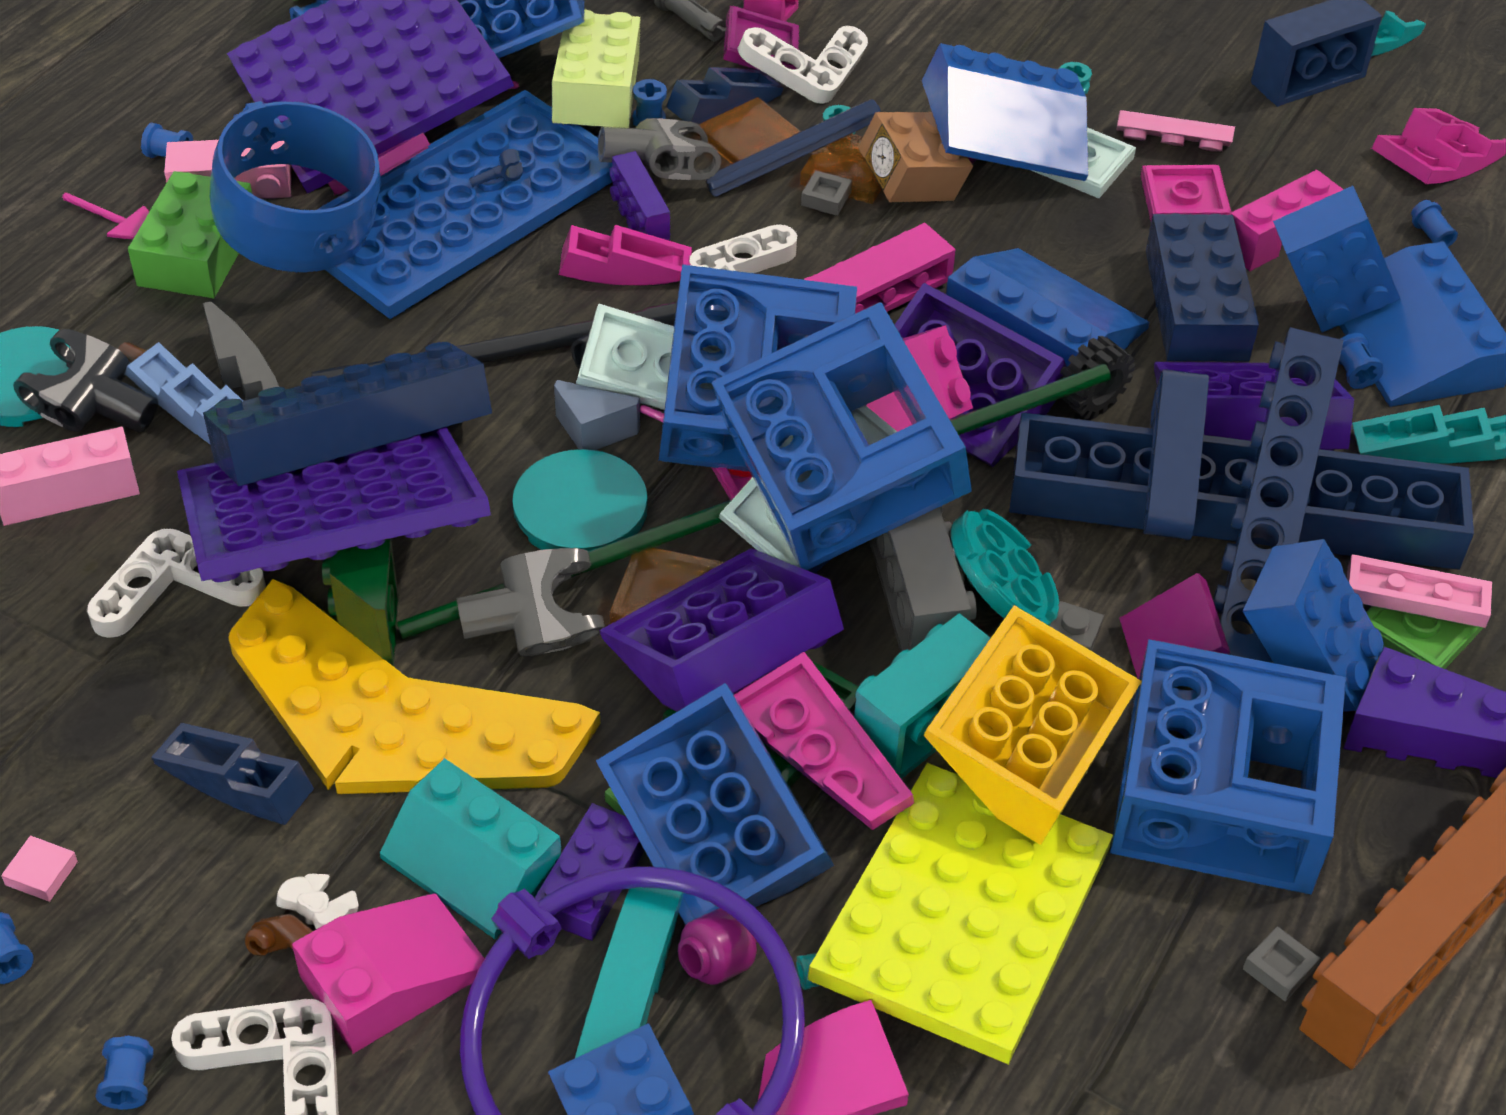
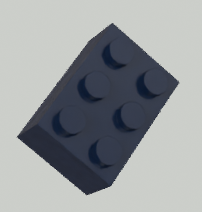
M1329 0L1266 20L1263 26L1251 83L1278 107L1366 77L1382 15L1364 0Z

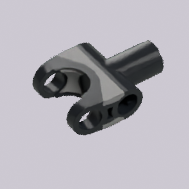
M60 329L50 339L49 343L54 354L64 361L70 369L58 375H43L40 373L35 375L24 372L13 384L15 393L26 406L45 419L73 432L81 431L96 412L138 433L144 432L151 424L158 408L157 398L122 382L126 376L125 371L130 361L120 350L95 337L70 329Z

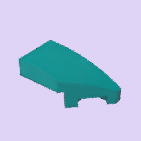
M1386 10L1379 26L1371 56L1391 51L1408 43L1422 34L1426 24L1416 19L1414 22L1405 23L1395 13Z

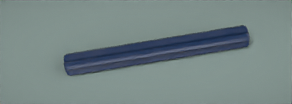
M869 99L718 170L714 176L705 179L706 186L713 197H718L869 126L875 113L881 111L875 100Z

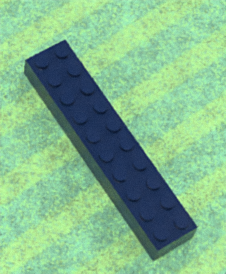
M1021 412L1009 512L1143 529L1154 429ZM1203 435L1197 508L1192 536L1236 541L1238 530L1231 528V522L1237 502L1245 503L1248 489L1240 487L1247 460L1255 462L1257 448L1250 447L1251 441ZM1319 449L1298 543L1324 539L1332 554L1358 555L1378 560L1460 570L1474 535L1469 468ZM1271 457L1272 461L1279 466H1290L1284 458ZM1261 498L1269 507H1281L1274 498ZM1257 537L1251 539L1253 544L1271 546L1269 542L1263 538Z

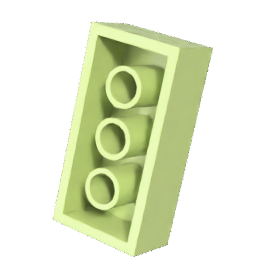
M584 10V23L562 32L552 80V123L629 128L633 103V86L636 82L639 61L640 17H634L625 12L605 15L594 14L590 10Z

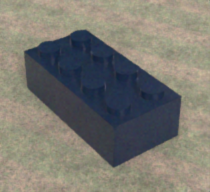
M1153 214L1146 246V256L1167 361L1249 362L1259 323L1233 215Z

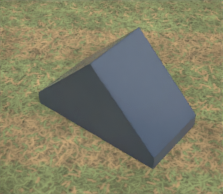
M561 380L556 381L554 385L556 417L579 450H597L638 434L640 430V398Z

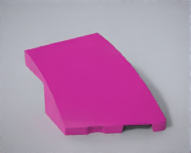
M1414 108L1402 135H1377L1371 149L1425 184H1435L1468 176L1506 155V139L1490 140L1478 133L1479 127L1462 121L1439 109Z
M872 1000L834 1012L804 1028L803 1047L798 1069L791 1088L776 1115H874L907 1105L909 1094ZM781 1043L766 1054L758 1100L772 1076Z

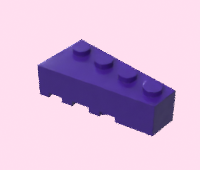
M1384 647L1355 713L1343 749L1361 752L1363 747L1385 751V757L1405 761L1407 755L1436 760L1435 767L1455 770L1457 766L1478 768L1483 776L1497 778L1506 768V692Z

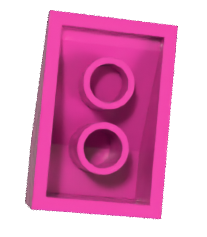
M946 325L903 338L948 418L951 419L972 409L970 388L962 376L956 357V345L949 336ZM894 392L866 405L897 432L912 425Z
M436 893L340 916L292 943L300 978L313 997L326 1005L330 1011L333 1026L352 1054L473 983L477 971L485 959Z

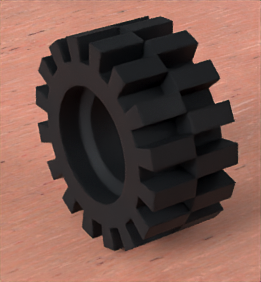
M1104 336L1088 340L1087 347L1082 344L1078 348V355L1075 357L1072 354L1068 359L1071 362L1069 366L1062 368L1060 373L1063 377L1057 379L1066 378L1101 364L1107 365L1111 375L1110 380L1059 398L1085 419H1089V417L1092 419L1096 418L1099 412L1103 414L1108 411V405L1111 404L1113 406L1118 401L1116 398L1118 394H1124L1127 389L1124 385L1131 382L1133 376L1130 373L1135 371L1134 358Z

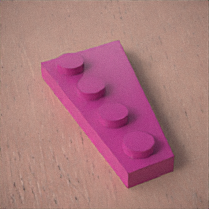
M802 652L734 694L762 742L872 830L914 804V797L911 791L805 652Z

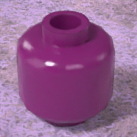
M718 908L685 925L678 944V957L682 967L692 978L699 979L701 982L709 985H715L748 970L752 966L756 958L757 941L739 921L726 911Z

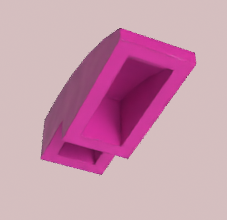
M571 225L562 247L559 275L611 285H653L679 282L682 264L690 265L689 260L692 247L618 225L614 226L611 236Z

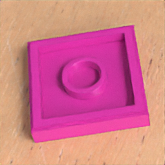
M1219 165L1142 166L1141 181L1151 221L1153 214L1231 215Z

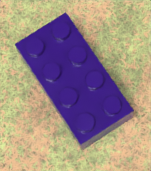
M636 151L612 156L613 167H610V176L613 186L610 187V193L613 201L618 203L621 216L626 217L628 228L670 241V210Z
M592 803L535 896V899L539 901L553 891L575 880L596 873L619 868L636 867L645 850L627 817ZM622 889L582 900L553 917L559 922L563 930L593 941Z

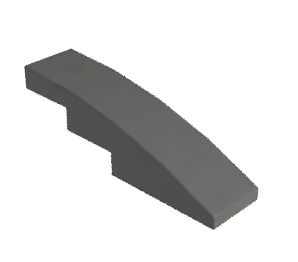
M213 302L203 303L223 386L227 385L230 389L242 386L245 400L259 397L258 393L262 390L279 387L275 375L261 352L239 325Z

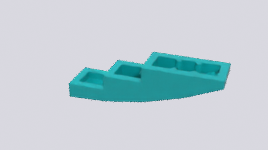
M1440 405L1352 423L1359 454L1434 464L1506 458V415L1488 418L1485 408L1443 416Z
M632 888L628 890L600 971L575 1058L646 1025L654 993H658L684 893L660 888Z

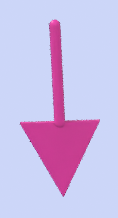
M64 193L62 196L63 200L118 223L119 225L107 233V237L133 240L149 214L147 208L142 206L126 219L69 193Z

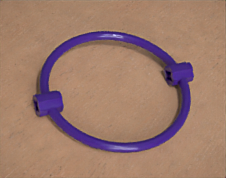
M629 867L604 871L575 880L553 891L539 901L525 888L519 892H510L498 903V908L491 918L495 927L502 935L492 946L477 971L466 1000L460 1030L462 1076L475 1115H502L488 1088L481 1050L486 1008L496 981L508 960L517 949L530 959L536 955H543L551 948L562 929L559 922L553 916L562 910L599 894L632 888L674 890L708 901L739 921L753 935L765 952L773 968L782 1001L783 1028L778 1059L772 1076L753 1109L739 1098L733 1103H727L716 1115H776L791 1088L798 1069L805 1026L804 1000L800 980L794 962L783 940L768 920L739 894L720 883L683 870L663 867Z

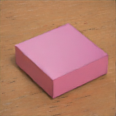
M30 836L1 876L6 886L50 902L78 860L74 851Z

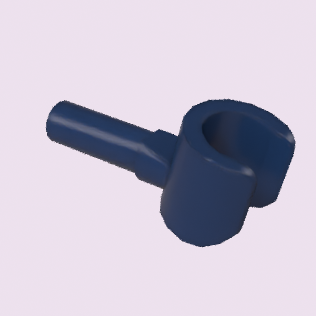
M515 149L503 151L499 156L500 165L469 178L471 186L475 187L500 177L508 181L520 179L523 168L522 163L519 162V152Z

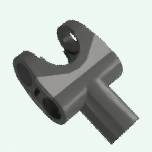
M649 118L640 122L636 129L602 126L599 131L598 158L600 162L612 163V156L636 151L643 165H649L656 176L664 179L678 180L709 179L718 172L721 165V157L717 149L708 143L705 131L694 122ZM688 132H696L700 135V141L683 135ZM704 152L713 155L712 164L704 170L694 168L695 158L701 156Z
M579 548L544 549L515 555L503 560L500 567L505 588L456 598L464 639L514 629L518 653L522 656H534L564 650L601 635L599 630L605 627L601 615L582 616V613H571L561 609L553 599L555 589L563 581L570 579L573 574L590 568L591 561L588 551Z

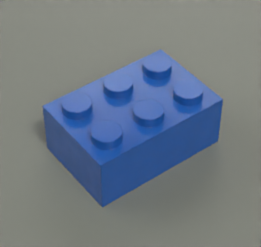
M1354 186L1273 221L1321 332L1340 326L1400 299Z
M1324 539L1273 546L1243 609V613L1273 663L1346 677L1343 712L1356 711L1368 686L1378 657L1383 651L1384 643L1380 631L1372 624L1363 608L1360 596L1352 589L1343 573L1340 561L1334 557Z

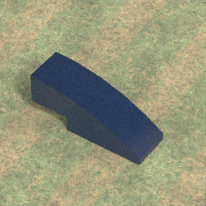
M709 67L703 81L677 79L666 107L683 121L707 125L726 121L757 109L781 95L784 87L758 69Z
M180 723L151 757L157 766L199 791L234 808L283 825L287 824L314 789L299 761L261 753L254 739Z

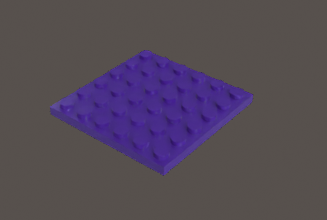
M330 0L316 8L307 10L301 16L283 25H278L271 31L250 42H245L227 53L254 102L262 101L263 104L301 102L332 110L356 124L369 137L376 149L377 155L403 141L439 126L514 86L509 73L458 0ZM280 115L278 119L282 123L285 120H287L288 117ZM291 165L307 194L334 180V178L317 170Z
M447 427L242 486H238L216 463L177 471L201 582L210 579L214 582H227L239 577L241 572L258 568L263 571L279 570L286 567L289 561L306 557L312 560L327 559L334 556L337 550L354 546L360 549L375 548L382 545L385 539L402 535L407 538H418L428 535L432 532L433 528L446 525L466 527L477 523L481 517L491 515L488 497Z

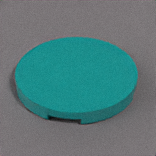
M32 326L15 328L0 333V426L24 427L25 421L44 418L18 398L13 384L24 372L35 375L37 373L58 375L70 369L64 361L54 354L49 344L50 339L59 331L58 329Z
M595 450L563 451L537 461L522 474L513 493L514 518L521 530L528 536V541L540 550L579 548L589 552L639 533L647 515V491L639 473L627 462L614 455Z
M982 509L980 512H968L967 510L953 522L951 540L956 557L974 588L1000 616L1005 619L1015 605L1047 625L1057 618L1059 596L1053 578L1047 572L1042 575L1037 562L1026 550L1031 544L1012 524L987 509Z

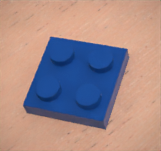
M649 1023L548 1071L567 1115H694L691 1105Z

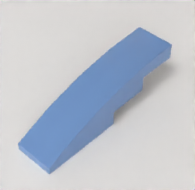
M159 342L127 365L125 375L145 393L158 399V405L209 444L210 441L203 412L215 409V405L221 401L241 399L227 385L219 389L193 363L185 368Z

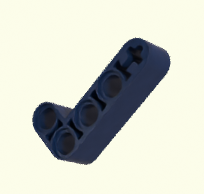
M1162 369L1153 398L1150 427L1154 428L1143 526L1144 534L1190 540L1192 537L1196 517L1209 376L1206 374Z

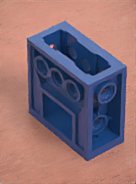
M682 264L658 461L749 471L726 427L714 388L704 389L699 385L703 383L712 384V381L854 315L857 287ZM715 346L721 350L716 353H709L704 351L703 348ZM789 436L782 439L778 447H780L788 439Z
M881 302L712 381L726 427L799 567L809 570L972 492L966 447ZM894 392L912 425L869 445L851 412ZM793 435L790 444L783 448L778 447L782 439ZM812 470L809 478L802 482H798V478L801 474H803L806 471Z
M1148 639L1139 676L1141 684L1135 692L1110 853L1312 895L1334 836L1346 677ZM1187 686L1193 690H1180L1174 687ZM1168 730L1179 732L1185 739L1172 736ZM1250 760L1302 770L1301 787L1296 788L1248 778ZM1161 768L1174 770L1179 774L1180 778L1173 779L1168 777Z

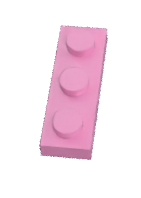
M1120 110L1116 130L1124 131L1123 137L1128 139L1146 140L1147 135L1162 137L1161 143L1183 146L1184 141L1187 140L1200 142V149L1222 151L1223 146L1231 145L1235 127Z
M1351 555L1347 569V580L1354 592L1360 596L1363 604L1486 628L1491 616V581Z

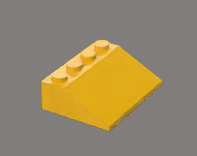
M1014 605L926 729L924 736L996 818L1041 845L1121 718L1141 681Z

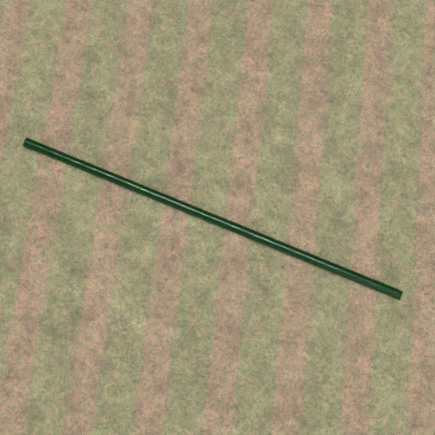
M1101 364L953 418L950 421L958 435L1106 382L1111 378L1110 371L1106 364ZM732 500L589 551L590 568L571 575V578L722 523L723 521L719 518V515ZM502 583L474 594L503 589L505 586ZM457 600L396 622L402 639L460 619Z

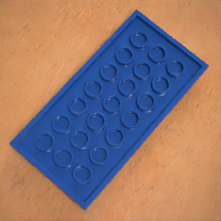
M524 90L431 143L428 149L381 175L375 220L361 249L350 259L325 270L391 319L612 183L610 167H613L612 163L599 161L598 138L579 125L552 123V107ZM515 149L519 152V162L522 163L523 168L520 179L508 181L500 177L475 187L471 186L469 178L500 165L499 156L503 151ZM348 191L317 210L340 206L355 199V196ZM334 235L328 236V240L323 242V245L325 247L330 245L331 240L336 237Z

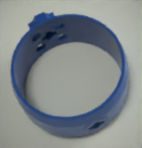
M262 101L246 104L243 111L234 115V118L223 129L213 154L209 197L215 226L222 238L236 252L265 267L288 272H315L342 264L361 249L375 220L381 185L378 155L369 137L356 124L327 108L301 102L263 104ZM282 115L288 117V119L281 123L278 117ZM279 141H284V144L281 147L273 150L271 149V147L275 143ZM246 148H251L247 155L241 156ZM276 164L302 166L317 170L343 184L355 196V199L340 206L322 210L291 209L269 203L254 196L234 178L245 171L260 166ZM334 235L336 238L332 239L330 245L325 247L323 242L328 240V236Z

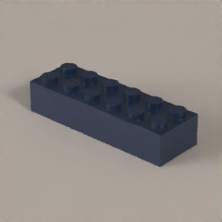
M437 342L426 346V351L414 355L409 353L393 354L384 359L385 363L370 367L367 364L349 366L343 370V374L330 378L322 375L312 376L302 380L301 386L285 390L283 387H273L260 391L258 393L259 397L250 400L228 399L221 401L215 405V409L203 412L214 462L238 486H242L492 414L484 365L450 342Z

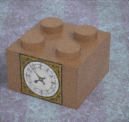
M876 112L858 146L889 202L954 201L973 168L968 157L945 152L932 112Z

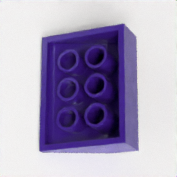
M926 283L922 284L895 323V327L902 339L946 325L949 336L956 345V357L962 376L969 385L970 400L973 406L972 409L953 418L1055 382L1063 377L1060 373L1062 368L1067 367L1064 359ZM1056 400L1029 409L1023 413L1046 415ZM1021 413L959 435L966 447V452L987 465L994 467L1016 445Z
M1154 362L1157 384L1162 369L1208 375L1204 435L1251 441L1256 421L1264 422L1267 409L1259 407L1265 382L1274 381L1276 370L1268 368L1269 363ZM1290 378L1296 385L1308 386L1302 379ZM1336 379L1319 448L1321 450L1349 449L1354 398ZM1281 417L1285 424L1299 426L1294 419Z
M750 548L599 631L602 639L660 702L678 712L724 683L728 685L733 694L738 693L751 685L753 681L772 672L802 652L823 646L827 643L828 638L844 630L829 579Z

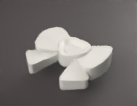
M307 874L305 877L288 879L281 885L276 900L278 907L297 911L306 918L305 922L307 924H314L316 929L340 916L356 913L358 910V900L355 891H350L329 902L328 895L323 892L328 886V874Z

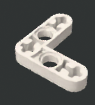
M843 26L838 29L819 57L814 60L768 31L753 27L744 32L738 47V53L749 64L809 100L824 104L833 99L857 65L867 47L868 40L860 29L853 26ZM847 43L852 45L849 51L843 48ZM827 60H833L843 68H836L829 64ZM781 61L791 63L796 67V70L786 68L781 64Z
M785 225L768 226L698 249L691 254L689 263L692 266L757 273L791 261L796 256L797 234L791 227ZM737 253H749L753 257L742 259L734 255Z
M161 529L149 535L89 602L87 612L95 633L107 638L118 637L134 626L173 580L232 605L243 607L252 605L266 588L263 571L258 568L241 572L239 577L227 582H214L211 579L201 582L200 574L193 571L197 562L191 536L174 529ZM144 576L151 579L150 583L141 588L127 586L132 579Z
M301 999L196 1013L183 1018L173 1029L171 1037L178 1061L184 1067L191 1070H205L283 1059L285 1115H308L306 1104L316 1103L318 1115H339L335 1033L330 1011L323 1002L316 999ZM314 1020L313 1033L302 1034L301 1029L304 1027V1021ZM284 1022L285 1028L283 1029L286 1038L280 1039L276 1023ZM261 1024L268 1028L267 1036L259 1043L250 1045L244 1044L239 1040L240 1033L247 1026ZM223 1030H227L230 1046L223 1047ZM205 1034L206 1039L202 1042V1048L192 1049L191 1044L194 1043L195 1036ZM308 1065H319L326 1070L323 1079L311 1086H303L295 1080L299 1070Z

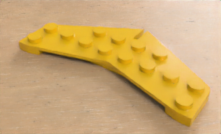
M274 579L271 580L229 633L231 651L237 662L326 788L329 790L335 782L337 794L409 792L444 758L490 789L552 787L559 784L566 777L600 726V712L577 703L408 678L293 587Z

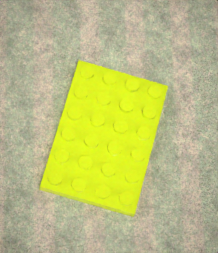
M927 763L911 790L914 804L895 817L810 964L807 980L861 1003L872 1000L874 1008L1009 1065L1107 855L1113 834L1060 814L1040 845L996 818L958 774Z

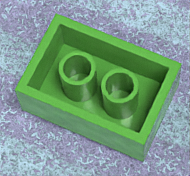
M173 171L128 247L137 286L208 298L216 297L239 253L228 245L215 226L209 197L211 177ZM237 181L252 194L250 183Z

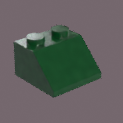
M391 538L385 539L382 545L375 548L360 549L354 546L337 550L334 556L323 559L322 563L324 585H332L328 590L329 615H337L338 623L394 666L399 593Z

